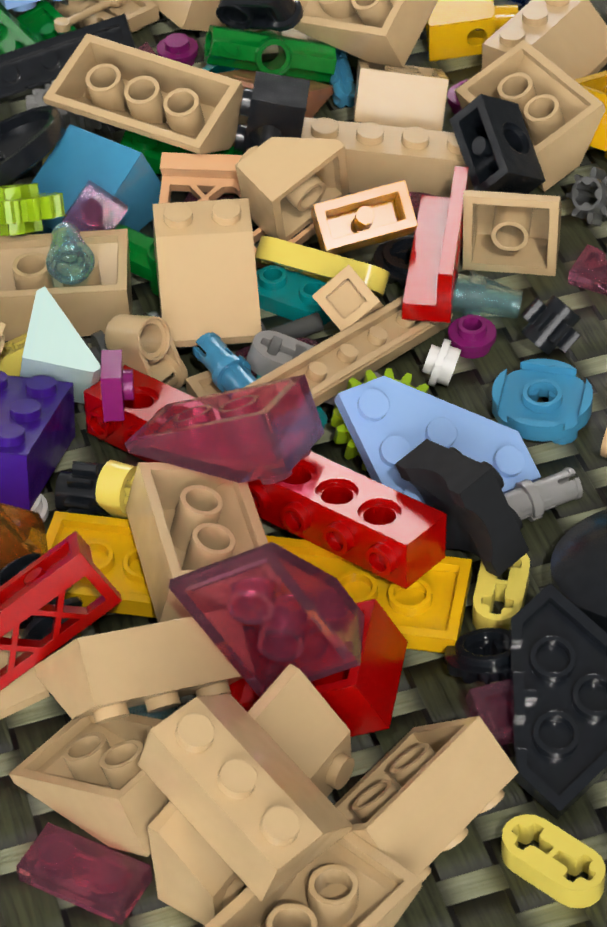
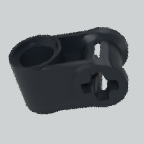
M220 0L216 10L217 18L223 24L230 28L241 30L287 31L300 22L304 13L303 7L298 0Z

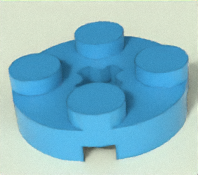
M544 358L529 359L520 363V370L513 371L507 375V369H505L496 377L492 386V413L498 423L519 431L522 439L539 442L552 441L559 445H566L576 440L578 431L588 423L591 417L593 403L592 385L588 379L584 383L583 380L576 377L577 369L568 363ZM539 397L548 398V402H537Z

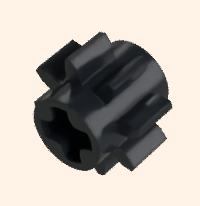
M554 294L546 303H543L536 297L522 313L529 323L521 332L548 355L557 346L566 353L581 336L573 328L581 317Z
M73 461L72 472L61 471L55 486L56 508L58 510H67L69 513L98 516V514L110 515L98 505L95 496L97 480L104 465L101 463Z

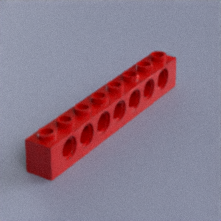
M126 365L123 366V370L133 369ZM133 369L134 400H125L124 421L104 422L101 380L84 391L87 433L146 462L241 463L260 518L400 587L407 589L445 558L446 513L275 434L266 436L252 423Z

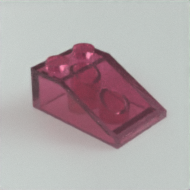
M304 374L166 404L125 442L128 453L238 483L260 479L262 484L268 485L280 482L291 476L294 466L311 453V447L325 432Z
M269 542L170 579L169 589L259 698L289 664L299 668L310 682L361 664L365 619L363 612L337 578L274 542Z

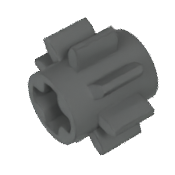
M592 167L590 176L574 175L576 182L571 192L566 193V197L570 198L575 206L571 213L573 217L580 219L587 217L588 224L601 226L603 217H607V176L604 169Z

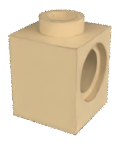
M350 265L346 266L312 295L340 331L384 306Z

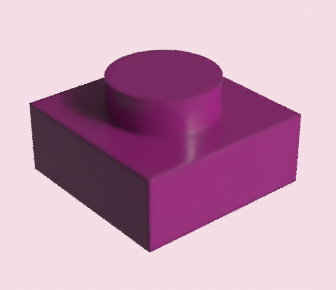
M122 349L101 350L100 380L104 422L124 421L125 400H134L133 369L123 370Z

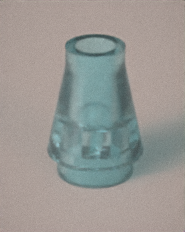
M68 222L60 223L54 227L51 233L52 240L46 258V267L50 275L59 282L75 285L84 281L92 272L95 258L92 250L80 235L78 227Z
M470 271L469 275L458 273L452 311L462 313L461 317L474 314L481 317H510L517 319L523 291L510 288L473 271Z

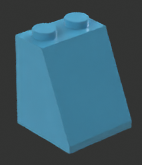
M70 124L31 182L38 183L39 193H63L65 215L55 219L43 220V231L30 232L24 235L109 230L116 223L140 231L153 219L152 204H159L161 182L142 152Z

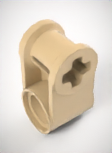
M118 314L108 322L105 330L106 347L108 350L122 349L123 366H129L176 389L181 388L186 383L185 378H188L187 368L178 354L170 328L164 319L156 316Z

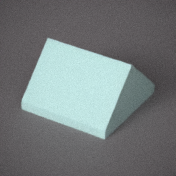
M44 286L36 291L22 355L20 377L31 378L33 376L46 375L53 377L56 381L73 382L74 402L85 404L84 391L99 382L101 365Z

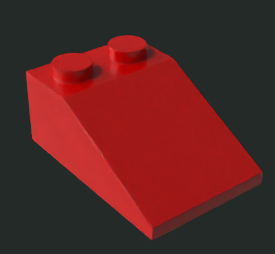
M376 599L238 633L249 675L230 684L229 687L231 695L247 712L287 666L291 664L304 673L349 728L351 737L390 729L408 641Z

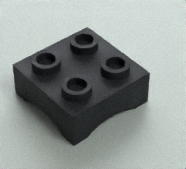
M426 439L395 464L401 478L409 481L417 488L426 505L447 514L446 550H465L481 558L486 571L497 577L530 551L520 531L523 527L522 521L515 510L509 506L502 491L504 487L503 479L499 472L488 462L483 461L480 463L464 456L454 447L446 448Z

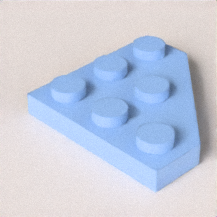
M386 376L342 391L334 399L371 479L424 504L425 502L420 492L409 481L401 478L395 464L426 439L446 448L454 447L464 456L480 463L485 461L491 464L503 479V493L514 490L515 484L525 479L535 482L541 478L519 431Z

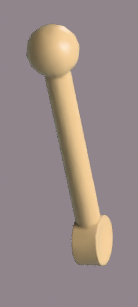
M103 0L68 18H56L54 20V29L56 32L66 33L71 30V25L110 6L114 8L119 7L123 0Z

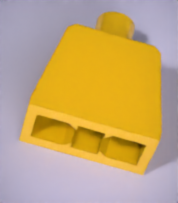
M438 0L425 25L429 61L482 54V43L519 12L518 5L494 6L493 0Z

